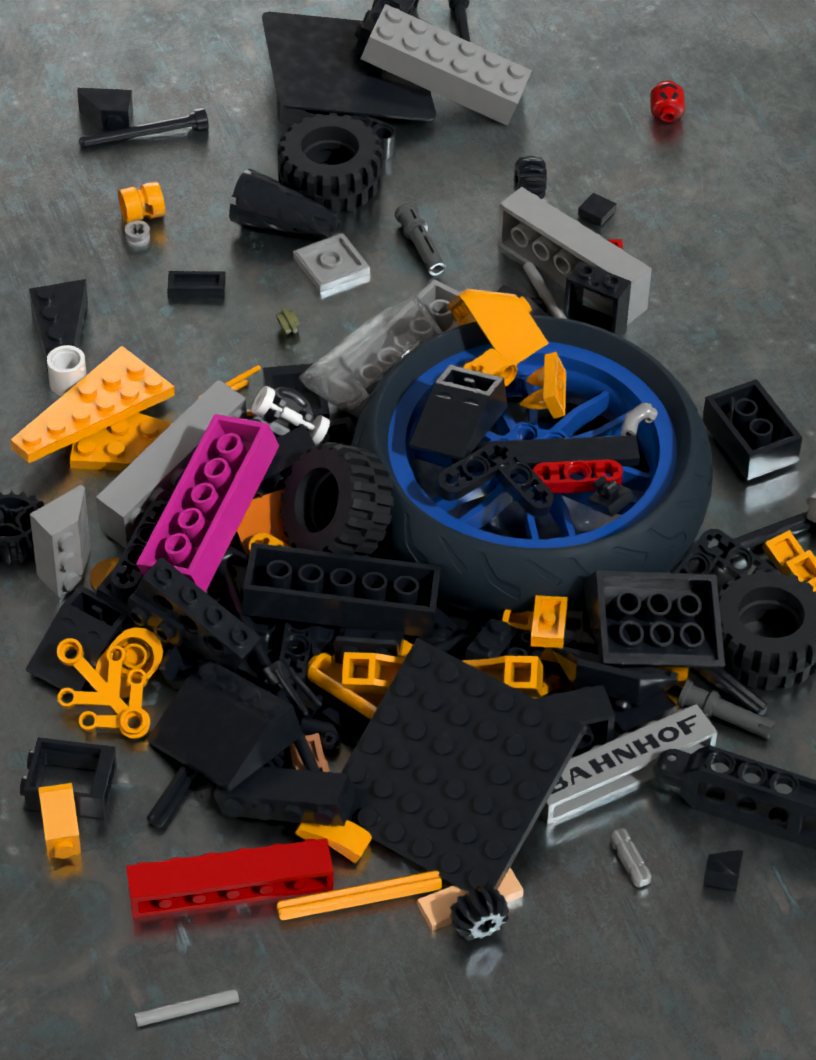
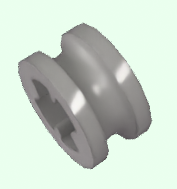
M139 220L129 222L125 226L126 243L134 248L146 246L150 242L149 225Z

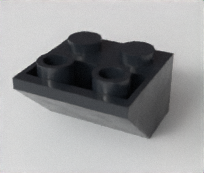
M490 618L466 649L464 660H480L501 656L540 657L546 648L531 646V632L513 627L504 621Z

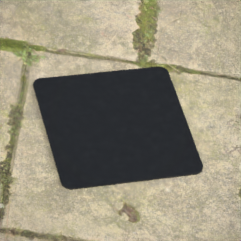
M280 12L263 13L264 33L277 98L281 106L289 109L432 121L436 118V110L430 90L361 60L363 51L356 49L358 38H355V32L360 22L363 23V21Z

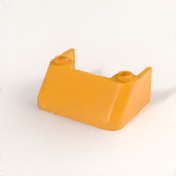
M467 288L447 304L459 326L476 321L493 348L516 365L549 344L529 314L532 309L523 296L518 298L515 294Z

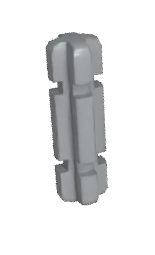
M623 828L614 830L610 834V842L613 848L618 850L617 855L627 873L632 875L630 878L634 886L641 888L651 882V873L646 866H643L644 861L634 843L629 841L631 838L628 832Z

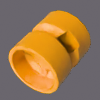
M157 181L142 184L138 190L134 186L118 190L119 206L126 225L135 220L143 221L144 216L149 220L165 216L164 198Z

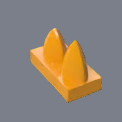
M557 352L545 354L544 366L535 370L526 379V382L543 388L534 391L519 404L528 409H549L553 418L565 416L566 370Z

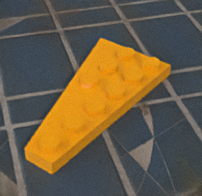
M121 346L11 439V449L29 464L175 396L174 386L125 347Z

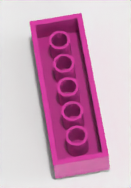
M214 414L136 563L143 576L163 557L206 592L279 448V444L268 423Z

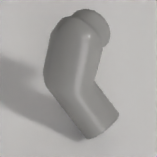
M641 403L626 413L621 436L636 435L638 424L642 420L646 423H651L652 420H655L658 415L656 408L652 407L651 403Z

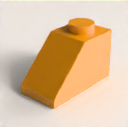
M72 783L38 788L48 859H64L73 855H80L81 847Z

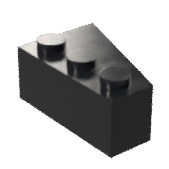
M86 279L29 288L32 316L47 373V356L50 351L67 345L80 349L81 333L85 323L84 317L88 307Z

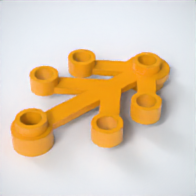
M73 638L62 640L57 647V656L61 663L66 666H74L97 692L74 691L71 688H63L57 696L61 707L71 709L76 705L110 706L118 715H96L92 711L83 712L78 720L81 729L85 732H93L97 728L119 729L127 738L138 739L143 737L150 728V717L142 709L143 688L148 682L146 673L139 668L132 669L128 673L127 680L131 686L128 707L120 698L122 665L127 658L125 650L118 645L111 646L107 650L106 657L109 662L108 682L106 683L84 659V651L79 641ZM70 649L77 651V655L73 659L65 657L66 652ZM115 651L122 653V657L118 661L111 659V654ZM136 674L143 676V681L139 684L132 682V677ZM67 693L73 695V700L70 703L62 702V697ZM86 717H93L95 719L93 725L88 727L83 725V720ZM131 719H139L140 725L137 728L133 729L128 726Z

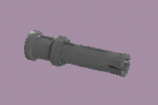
M404 203L396 209L394 216L397 222L402 223L404 227L403 233L406 238L412 240L430 275H440L444 272L446 265L427 234L428 225L425 220L420 218L418 214L419 209L415 203Z
M689 679L686 681L677 702V706L681 708L684 705L691 707L697 704L707 718L715 716L766 740L769 739L772 732L760 728V725L774 729L776 723L775 720H770L720 699V694L715 690L708 692L693 685V681Z

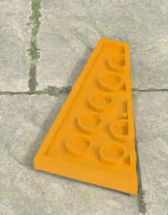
M136 413L74 442L70 456V468L123 471L172 423Z

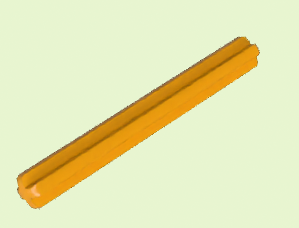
M433 870L280 900L277 902V913L280 920H288L440 890L442 888V879L438 876L439 871Z

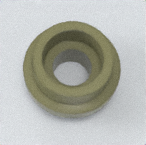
M285 307L281 308V312L276 314V318L286 335L291 332L293 334L298 333L296 327L300 325V322L293 309L288 311Z

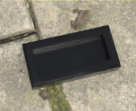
M169 271L168 298H225L226 272Z

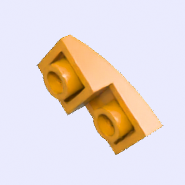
M346 820L344 826H323L315 823L301 822L295 832L304 840L327 838L328 845L353 863L359 860L372 839L367 830Z

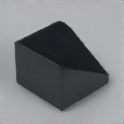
M734 850L709 854L703 884L737 890L743 851Z

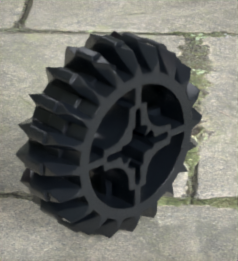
M13 490L6 495L0 492V561L6 560L10 565L12 560H19L22 564L25 557L34 559L30 514L44 506V502L38 501L35 495L27 497L25 491L19 495L15 494Z

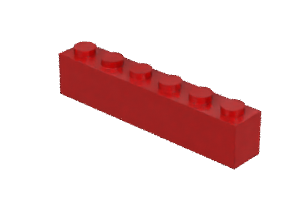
M327 838L318 840L307 839L303 842L289 844L276 843L267 847L252 849L241 848L236 851L223 853L211 852L201 856L186 858L174 857L170 860L139 862L135 865L126 866L132 918L334 890V871Z

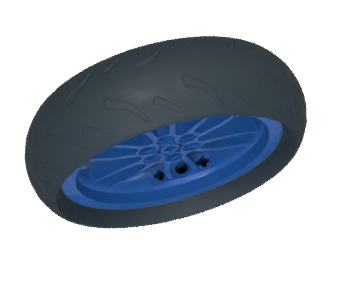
M531 316L549 344L517 364L518 370L515 378L505 387L506 398L524 397L525 399L534 391L543 388L526 382V379L535 370L544 366L545 354L557 352L566 370V402L578 405V407L570 411L550 430L538 427L537 410L526 408L528 422L515 423L508 411L505 410L495 422L500 435L488 431L480 441L621 436L626 413L641 403H651L652 407L656 408L658 415L651 423H646L642 420L638 424L636 433L638 448L649 465V473L622 466L621 486L645 492L641 499L634 498L633 501L616 513L622 515L619 518L586 533L575 534L569 509L562 496L590 507L588 498L596 493V491L553 493L554 500L549 513L561 529L563 538L539 539L534 516L524 510L525 535L527 539L501 536L479 529L488 524L511 502L516 501L496 477L454 501L444 500L440 496L431 499L415 479L412 465L413 458L444 468L452 466L451 458L409 448V443L432 388L447 367L453 365L463 368L466 363L475 360L487 350L494 349L476 321L442 332L408 352L386 372L368 396L356 423L351 446L369 450L378 456L390 474L387 478L392 481L393 490L391 491V496L394 498V507H391L390 510L392 519L391 523L386 526L385 531L387 533L384 539L377 543L382 555L389 560L441 566L438 600L458 609L497 620H502L505 609L511 610V613L534 612L536 595L568 597L567 606L582 607V605H585L584 581L596 570L669 573L680 562L695 540L707 512L713 483L712 452L704 422L685 388L668 369L639 346L602 328L564 318ZM598 415L611 421L598 429L572 437L579 429ZM475 472L472 475L479 476L482 475L483 472ZM572 473L569 475V477L573 480H582L585 478V476L581 473ZM512 474L510 476L515 483L523 484L527 482L526 478L521 474ZM490 494L482 503L460 519L447 513L462 503Z

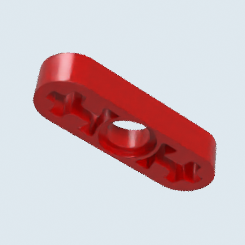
M610 459L543 462L533 468V471L552 493L594 492L596 490L593 483L601 476H605L607 483L615 480L618 485L622 483L623 468L617 461ZM572 473H581L585 476V478L582 480H573L569 477V475Z

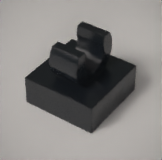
M601 476L593 483L596 493L588 498L591 509L613 517L634 500L631 489L618 485L615 480L607 483L605 476Z

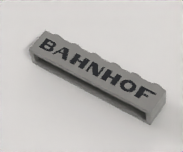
M695 704L686 709L681 708L659 721H651L645 727L636 731L624 733L617 739L604 745H596L581 755L571 757L540 812V816L549 825L656 777L653 765L658 754L662 751L679 749L692 754L702 747L709 745L715 747L717 730L699 706ZM671 755L668 756L667 759L670 761H675L676 757Z

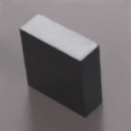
M592 193L578 208V215L602 226L616 211L617 203Z

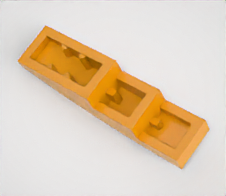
M790 530L764 543L762 549L775 567L781 571L780 574L788 576L791 573L796 575L799 581H807L813 586V592L816 591V557L811 550L804 552Z

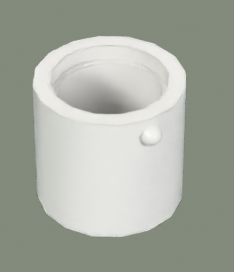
M70 345L57 347L48 353L49 386L56 395L63 396L87 375L85 355L82 350Z

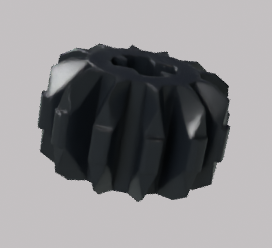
M519 157L515 163L514 170L515 191L523 187L532 194L537 195L540 199L544 198L545 190L547 189L546 163L542 157Z
M480 885L473 891L468 890L464 896H458V902L450 907L452 924L455 930L465 937L467 941L475 938L479 941L484 936H492L494 931L501 930L502 924L509 920L508 903L504 896L498 890H495L492 885L485 888Z

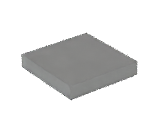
M343 233L293 251L294 260L320 293L370 274V266Z

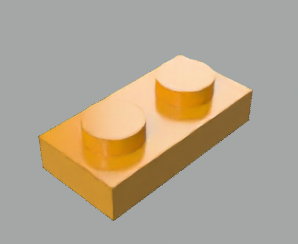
M535 596L531 646L563 648L568 597Z

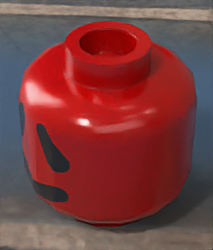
M662 81L657 84L650 92L652 115L664 122H672L681 117L685 111L683 88L672 81Z

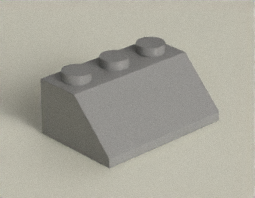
M82 485L77 486L30 514L37 576L58 597L75 590L85 580L91 546L85 487Z

